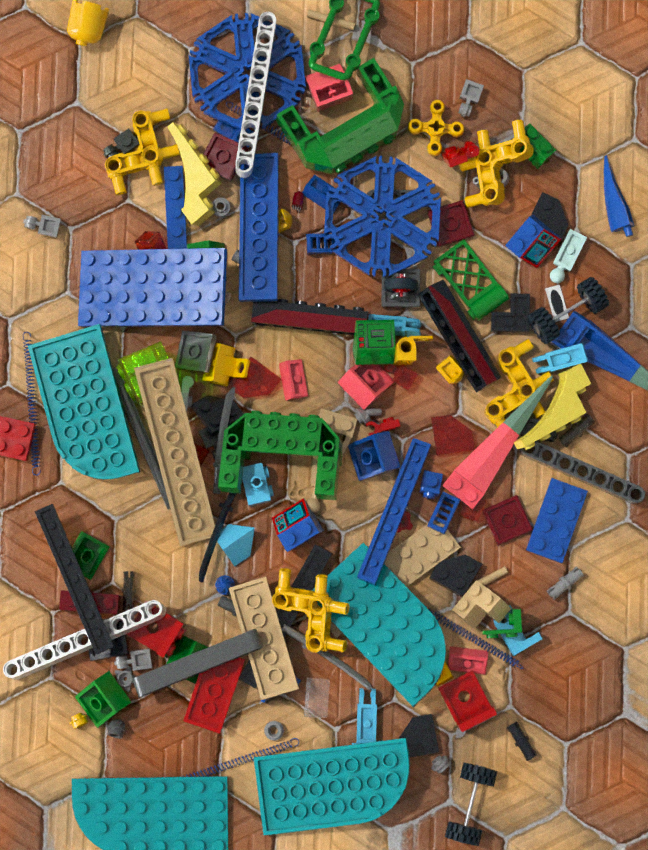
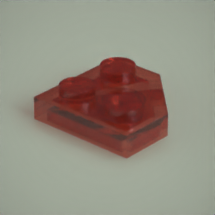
M250 357L247 377L234 378L228 386L229 389L235 387V393L243 399L267 396L274 391L281 378L253 357Z
M451 415L431 417L436 456L475 450L472 430Z

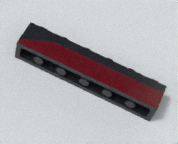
M445 281L436 282L418 294L419 298L475 392L477 393L501 379L500 373Z
M278 299L277 302H253L251 324L354 335L356 320H367L368 311H364V308L353 307V310L345 309V306L334 305V308L326 307V304L315 303V306L307 305V302L296 301V304L288 303V300Z

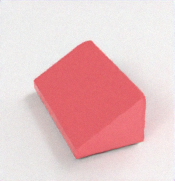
M302 359L279 363L285 400L308 397Z
M450 646L448 667L450 670L460 672L473 670L476 674H486L487 651Z

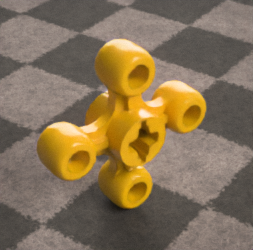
M434 100L430 104V112L432 113L430 121L421 122L419 119H412L408 123V131L411 134L417 135L425 132L430 136L431 140L427 146V152L433 157L440 155L442 152V145L440 143L442 135L450 134L457 138L464 133V126L461 122L457 121L452 124L443 122L441 116L445 110V104L441 100ZM439 106L441 109L436 110L434 107ZM412 125H417L418 128L414 129ZM434 125H438L439 129L437 132L434 131ZM457 127L460 129V131L456 132L454 131V128ZM435 146L438 150L433 151L431 148Z

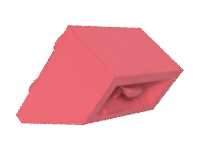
M340 64L329 67L345 73ZM319 72L305 76L318 112L353 99V92L348 80H340Z

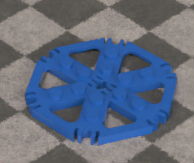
M245 13L244 20H239L238 14H235V22L232 20V15L196 38L194 46L198 47L199 50L196 52L190 50L189 55L194 102L203 101L204 105L200 107V110L205 115L239 130L242 127L250 78L248 74H242L245 68L249 70L252 66L254 54L253 30L258 27L260 18L252 13L251 21H249L248 13ZM266 20L263 24L269 26L272 22ZM277 24L275 35H277L278 39L273 42L269 69L285 58L292 57L296 64L297 78L292 81L269 71L266 92L282 98L284 105L269 116H261L262 130L275 122L276 115L292 105L297 107L301 98L295 94L298 92L304 94L306 89L302 45L299 47V40L296 43H291L290 40L294 38V34L291 33V30ZM225 30H231L234 33L236 56L210 45L211 40ZM259 56L257 58V60L259 61H265L267 59L264 56ZM205 64L225 73L224 76L205 89L199 86L198 67ZM256 74L254 77L256 79H262L264 76L262 74ZM239 90L242 110L241 117L235 119L219 112L217 105ZM253 92L251 95L255 98L259 97V92ZM250 110L248 114L255 116L258 114V112L256 110Z
M377 156L337 175L338 178H334V182L338 184L336 189L328 187V190L334 193V195L329 192L326 193L324 236L332 233L327 235L325 240L333 239L335 241L330 246L331 250L337 246L339 247L332 251L334 254L370 276V269H373V277H375L377 270H381L383 278H385L387 269L389 270L388 277L427 259L428 256L424 255L423 251L425 254L431 255L432 252L427 249V246L433 245L436 247L437 243L434 240L439 241L441 198L433 200L440 196L439 192L436 194L430 193V190L435 188V184H430L427 187L426 185L432 183V180L395 157V164L393 165L392 156H390L388 163H383L382 156H380L379 164H377ZM367 170H372L375 173L374 199L351 185L350 180ZM397 172H403L418 182L419 186L417 189L393 200L394 176ZM336 202H342L362 216L340 227H335L333 225V206ZM424 207H429L432 210L431 230L424 232L403 217ZM385 212L388 220L383 219L379 221L377 213L383 214ZM372 233L371 258L368 262L363 263L346 251V247L349 244ZM391 234L412 247L415 251L414 256L399 264H392L390 262Z

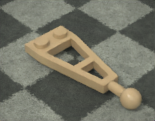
M321 409L319 413L320 418H323L336 434L346 436L342 444L343 457L352 440L357 419ZM313 456L311 486H314L311 498L306 501L313 513L318 512L320 509V502L315 496L318 464L315 456Z

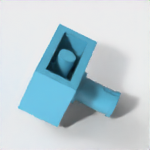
M263 463L243 467L242 480L249 506L271 502V497L274 496L272 485L268 486L266 478L270 477L267 466L263 467Z

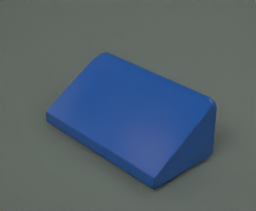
M314 174L302 193L305 197L326 210V193L329 192L334 195V193L328 190V187H334ZM336 202L334 204L333 214L337 210L341 202Z

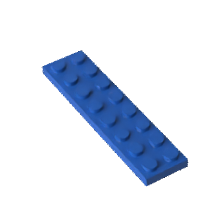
M261 153L255 154L252 174L247 178L240 177L239 301H278L279 154ZM247 164L240 165L241 170L249 168Z

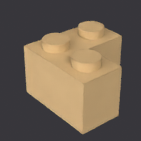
M477 580L452 609L474 629L486 615L500 623L511 610L499 596Z

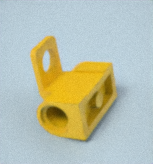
M410 336L400 339L395 344L396 350L394 364L392 365H412L416 361L415 341H432L433 336ZM401 346L406 347L407 352H403Z
M215 343L209 373L204 372L202 381L228 386L230 377H247L250 360L234 358L236 348ZM244 363V369L240 373V366Z

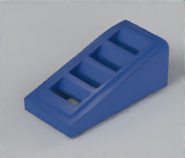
M306 234L307 255L334 254L332 251L338 248L332 250L328 248V240L326 241L325 237L329 234L325 236L324 234ZM320 239H324V248H320ZM312 240H316L317 248H313Z
M442 492L427 527L445 534L460 499ZM443 500L452 504L453 507L451 508L443 504ZM442 507V508H444V509L450 511V513L447 514V513H445V512L439 510V508ZM437 513L446 517L447 520L445 521L437 517ZM436 520L444 524V527L442 528L434 524L433 521Z

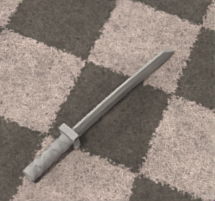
M283 624L282 631L303 643L302 648L305 649L306 636ZM328 651L317 652L368 690L372 689L367 679Z

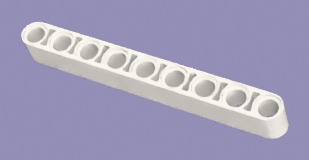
M271 12L262 13L258 23L236 157V173L242 178L249 177L253 171L276 30V17ZM269 20L272 22V24L266 26L263 24V22ZM262 38H267L269 42L264 44L261 43L260 40ZM259 56L267 58L265 61L257 60ZM256 74H262L264 77L262 79H256L254 76ZM259 92L261 95L255 98L251 94ZM250 110H256L258 114L252 116L248 114V112ZM247 128H253L255 132L252 134H248L245 132V130ZM244 146H250L252 150L249 152H245L242 150V148ZM241 164H247L249 168L247 170H241L239 166Z
M152 600L106 619L104 623L113 640L162 619L166 615V607L162 603ZM158 605L160 610L156 615H153L152 608ZM137 613L142 615L139 622L134 621V616ZM123 620V628L117 630V623ZM85 629L8 661L3 667V673L8 678L18 680L93 647L89 638L87 644L82 645L81 639L87 635ZM70 643L71 648L65 653L64 645ZM52 650L53 657L50 660H47L46 654L48 651ZM31 658H34L35 665L30 668L28 662ZM16 665L17 673L12 675L11 668Z

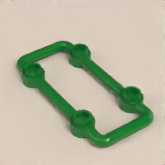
M329 0L330 11L317 42H313L310 45L311 57L308 63L309 67L316 72L340 80H348L352 76L353 71L358 70L361 64L360 54L372 25L379 21L380 14L378 10L380 8V0H364L373 5L365 11V24L353 54L346 57L345 73L316 63L317 59L324 56V43L336 14L341 12L344 7V0Z

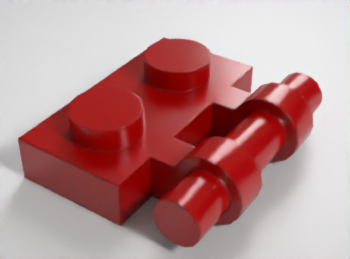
M467 141L464 143V147L451 146L446 148L445 152L441 153L443 161L451 168L467 162L472 157L478 156L479 148L472 141Z

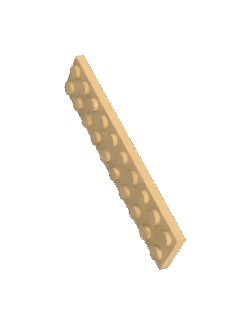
M173 358L135 367L134 370L179 544L183 546L211 538L215 524Z

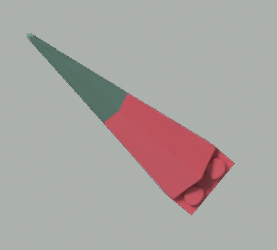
M553 375L453 471L442 485L472 510L485 495L513 447L514 442L553 379Z

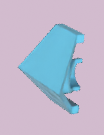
M228 524L221 529L217 542L234 566H237L251 555L254 527Z

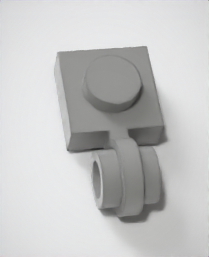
M466 79L459 98L466 101V104H461L458 112L462 114V117H469L473 107L469 105L470 102L478 104L484 85Z
M42 215L40 222L37 221L38 218L26 216V219L23 220L25 228L35 230L36 226H38V234L54 238L58 236L60 218Z
M150 648L130 651L131 659H127V655L115 657L116 661H114L117 669L128 668L130 663H132L133 671L152 668Z

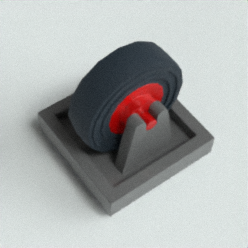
M387 269L385 278H383L382 272L381 307H420V298L418 296L420 293V269H405L388 277L389 270Z

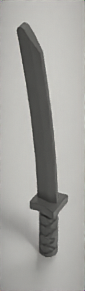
M232 387L226 394L223 406L215 462H213V467H215L214 494L221 493L218 483L224 430L228 427L235 387Z

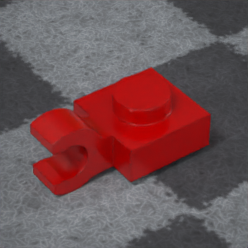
M394 417L383 419L381 424H376L373 421L366 423V427L373 426L375 428L374 432L368 433L369 436L401 427L399 419L394 420Z

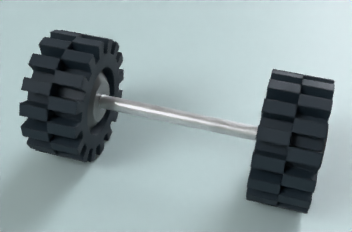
M589 277L577 285L578 293L583 300L552 318V315L544 307H540L528 315L531 328L534 329V333L541 339V342L548 344L559 337L560 331L555 321L580 305L586 304V307L593 314H597L609 306V300L604 289L601 288V284H598L594 277Z
M463 763L460 778L475 783L464 825L449 821L445 833L446 838L479 846L482 830L468 826L478 783L494 787L498 771L476 764Z

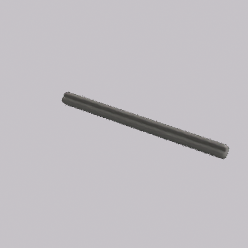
M115 367L113 371L123 408L167 509L170 510L157 455L120 369Z

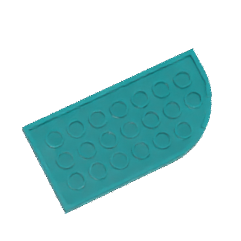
M101 324L28 345L52 439L61 457L79 473L97 479H117L141 472Z
M362 543L328 575L327 592L329 597L333 601L349 603L350 605L347 615L331 612V622L414 708L434 688L442 674L446 659L444 635L434 615L385 564L376 586L357 579L368 551V547ZM317 601L318 606L323 608L322 603Z
M407 738L253 757L263 835L361 824L375 820L387 813L399 801L408 783L410 756Z
M228 776L72 778V807L76 821L84 835L102 850H229Z

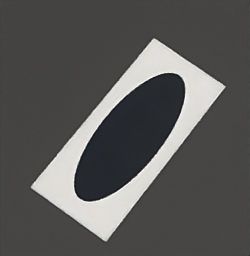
M560 285L545 288L552 315L555 317L567 309ZM568 313L562 316L561 318L557 319L555 322L568 319Z

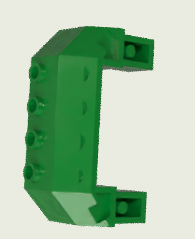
M374 58L360 65L356 72L373 99V106L321 137L317 131L312 134L310 133L293 105L276 115V122L305 168L328 174L335 172L339 174L347 168L348 164L352 162L353 164L358 163L365 154L369 153L371 155L378 151L379 146L382 144L388 145L395 140L394 137H396L404 103L397 87L391 86Z
M251 411V413L243 414L224 430L218 483L221 492L241 493L244 459L251 460V452L315 456L318 462L315 484L316 498L325 500L337 499L339 468L342 466V443L336 433L320 416L308 415V417H301L300 414L290 413L289 416H285L278 412L262 414L261 411Z

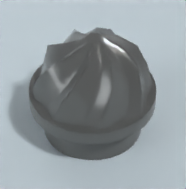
M120 719L112 720L107 726V735L110 737L122 739L123 734H126L125 723Z

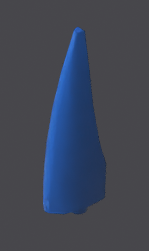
M606 155L604 156L603 172L604 196L611 232L624 230L625 236L630 237L633 236L631 227L635 226L630 208L616 183L608 156Z

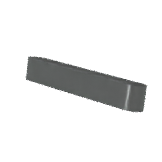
M535 441L536 445L533 446V453H527L524 448H520L522 456L628 503L637 504L645 497V491L642 487L538 441ZM544 451L551 453L552 459L550 461L543 460L542 453ZM561 459L568 460V469L561 468L559 464ZM578 467L586 468L587 475L584 477L578 475ZM598 474L602 475L605 479L601 485L595 481V476ZM614 482H619L622 485L621 492L614 491ZM632 490H637L640 493L638 500L632 499L630 495Z
M253 629L133 678L132 681L140 698L257 651L264 646L257 629Z

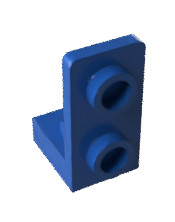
M424 470L419 493L428 499L438 497L440 495L443 474Z

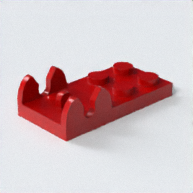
M0 416V456L28 461L36 424Z
M239 657L199 674L183 720L184 722L219 734L221 733L245 659Z

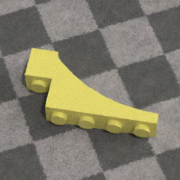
M172 122L168 129L180 150L185 171V203L181 210L192 225L199 227L215 213L212 208L213 203L206 196L222 184L219 180L220 175L214 168H210L208 158L203 153L200 154L197 149L199 148L197 143L187 136V129L182 124L178 125Z
M582 364L574 365L558 374V385L548 409L528 433L514 442L517 449L525 448L527 450L536 445L535 441L539 439L543 441L551 437V432L556 431L557 433L567 428L565 426L567 423L571 422V424H574L581 420L580 416L585 414L586 411L578 395L585 392V387L591 384Z

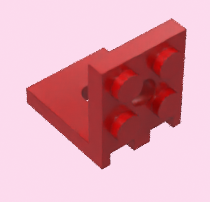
M154 606L152 614L156 615L160 609ZM141 613L137 615L136 619L134 620L135 622H139L141 620ZM166 613L162 619L155 621L159 627L156 633H150L148 625L126 634L157 652L159 656L167 658L174 653L177 647L175 646L178 639L181 640L184 636L186 624Z
M473 670L438 687L461 732L497 715L494 707L490 705ZM461 691L469 693V699L466 702L459 700L458 695Z

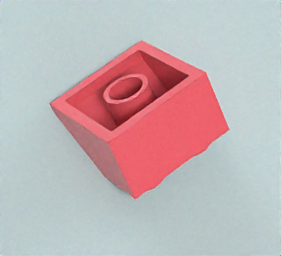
M355 364L337 383L365 410L395 381L379 364Z

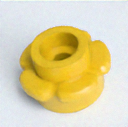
M78 713L72 716L70 725L72 724L74 729L88 723L87 715Z

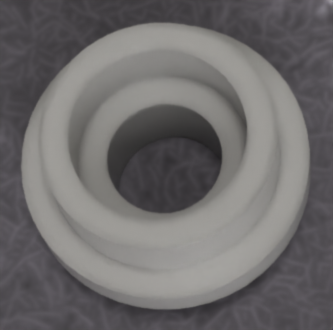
M220 197L212 202V208L216 216L223 217L229 213L230 203L227 199ZM218 204H223L224 208L219 210L217 206Z
M271 721L266 724L264 733L268 739L278 740L282 737L284 729L281 723ZM276 727L278 729L277 734H272L270 729Z
M440 755L432 761L431 769L442 773L450 764L446 755L442 757Z

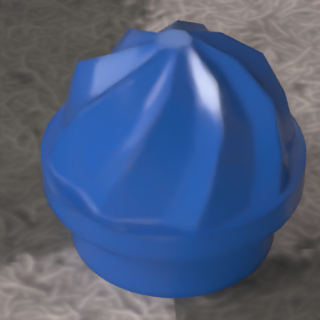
M226 575L220 576L215 583L216 590L223 595L230 594L229 588L235 586L233 579Z

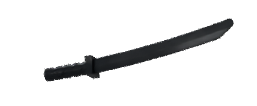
M229 493L225 502L219 504L222 510L199 571V582L201 583L204 582L214 548L228 512H233L234 508L231 505L236 493Z

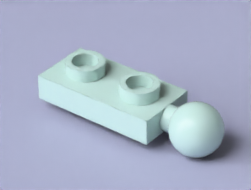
M571 229L569 230L553 262L558 267L550 272L552 282L561 283L565 278L564 270L571 271L587 239L586 236Z

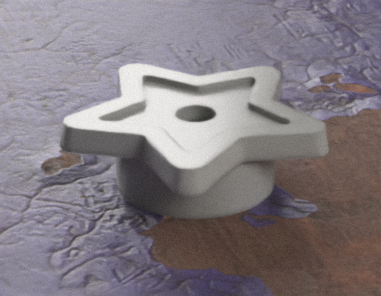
M129 666L124 671L115 670L116 681L120 687L123 686L129 692L133 683L132 679L135 678L132 675L131 667Z

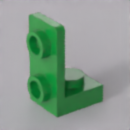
M511 609V613H508L509 625H512V629L482 630V635H486L487 638H498V634H506V637H518V633H522L521 609Z

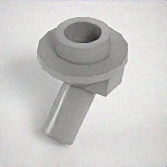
M360 407L356 408L357 413L354 415L360 424L364 422L366 425L371 420L369 416H381L382 410L380 408L363 410Z

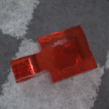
M386 364L383 368L386 372L394 375L391 381L408 391L418 376L417 373L403 364L400 368L393 364Z

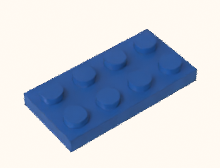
M551 478L526 551L562 564L588 491Z

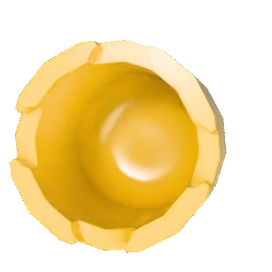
M73 0L67 25L68 35L76 40L77 45L87 47V43H97L103 35L110 9L105 8L101 10V5L88 1H83V4H79L78 0Z

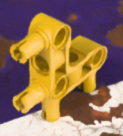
M168 108L155 112L142 110L135 112L132 121L135 135L138 136L140 144L137 151L127 154L119 153L106 160L105 168L107 175L113 182L117 196L127 193L123 179L124 175L149 170L153 186L163 184L160 171L163 159L180 155L177 144L160 148L155 137L154 123L170 120ZM140 117L146 118V122L142 125L136 123ZM149 153L156 155L152 161L147 160L146 156ZM112 163L119 164V168L117 170L109 169Z
M515 120L512 122L513 140L492 146L489 131L480 130L477 132L480 147L479 155L468 159L465 163L459 164L461 171L477 168L480 193L465 197V204L468 208L481 204L486 206L492 204L500 205L504 201V184L501 183L499 170L503 164L521 162L530 158L534 152V148L525 133L524 121ZM525 145L524 151L520 153V148ZM489 155L490 158L488 162L485 163V158ZM496 192L495 197L491 199L492 193Z
M529 339L515 347L510 346L503 349L497 357L501 371L507 375L513 385L510 392L494 398L485 408V416L497 428L506 420L505 417L508 413L517 409L529 397L522 394V387H529L532 394L551 376L549 372H546L533 380L521 363L520 357L534 349ZM503 354L510 355L511 362H503L501 356ZM538 402L533 411L536 418H539L546 412L540 402ZM490 406H496L499 413L491 415L488 409Z
M281 568L279 570V585L276 586L275 594L272 597L273 605L285 611L296 610L307 614L309 620L308 630L306 631V647L309 651L326 652L328 650L344 652L347 648V641L330 637L331 612L347 615L350 608L349 603L333 601L329 597L327 592V575L318 574L316 576L315 591L290 586L291 569ZM281 595L285 596L286 601L281 598ZM317 601L322 603L323 608L318 606ZM315 638L319 640L320 645L315 642Z

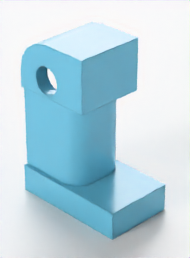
M508 613L505 616L507 619L506 623H498L493 619L497 630L512 629V625H509ZM539 632L527 639L523 633H518V637H506V634H500L513 656L542 640Z

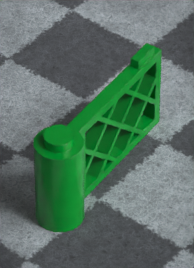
M464 239L433 261L435 264L433 269L439 276L443 274L468 307L467 313L473 321L475 319L480 321L509 300L506 291L497 283ZM462 246L468 251L467 258L456 257L457 250ZM444 259H452V269L443 268L440 262ZM455 260L466 261L465 271L454 270ZM468 262L478 264V273L467 271ZM453 273L464 274L463 284L454 283L452 280ZM466 275L478 276L476 286L465 284ZM480 277H486L492 284L487 287H480L479 279ZM464 288L476 289L475 296L467 300L464 296Z

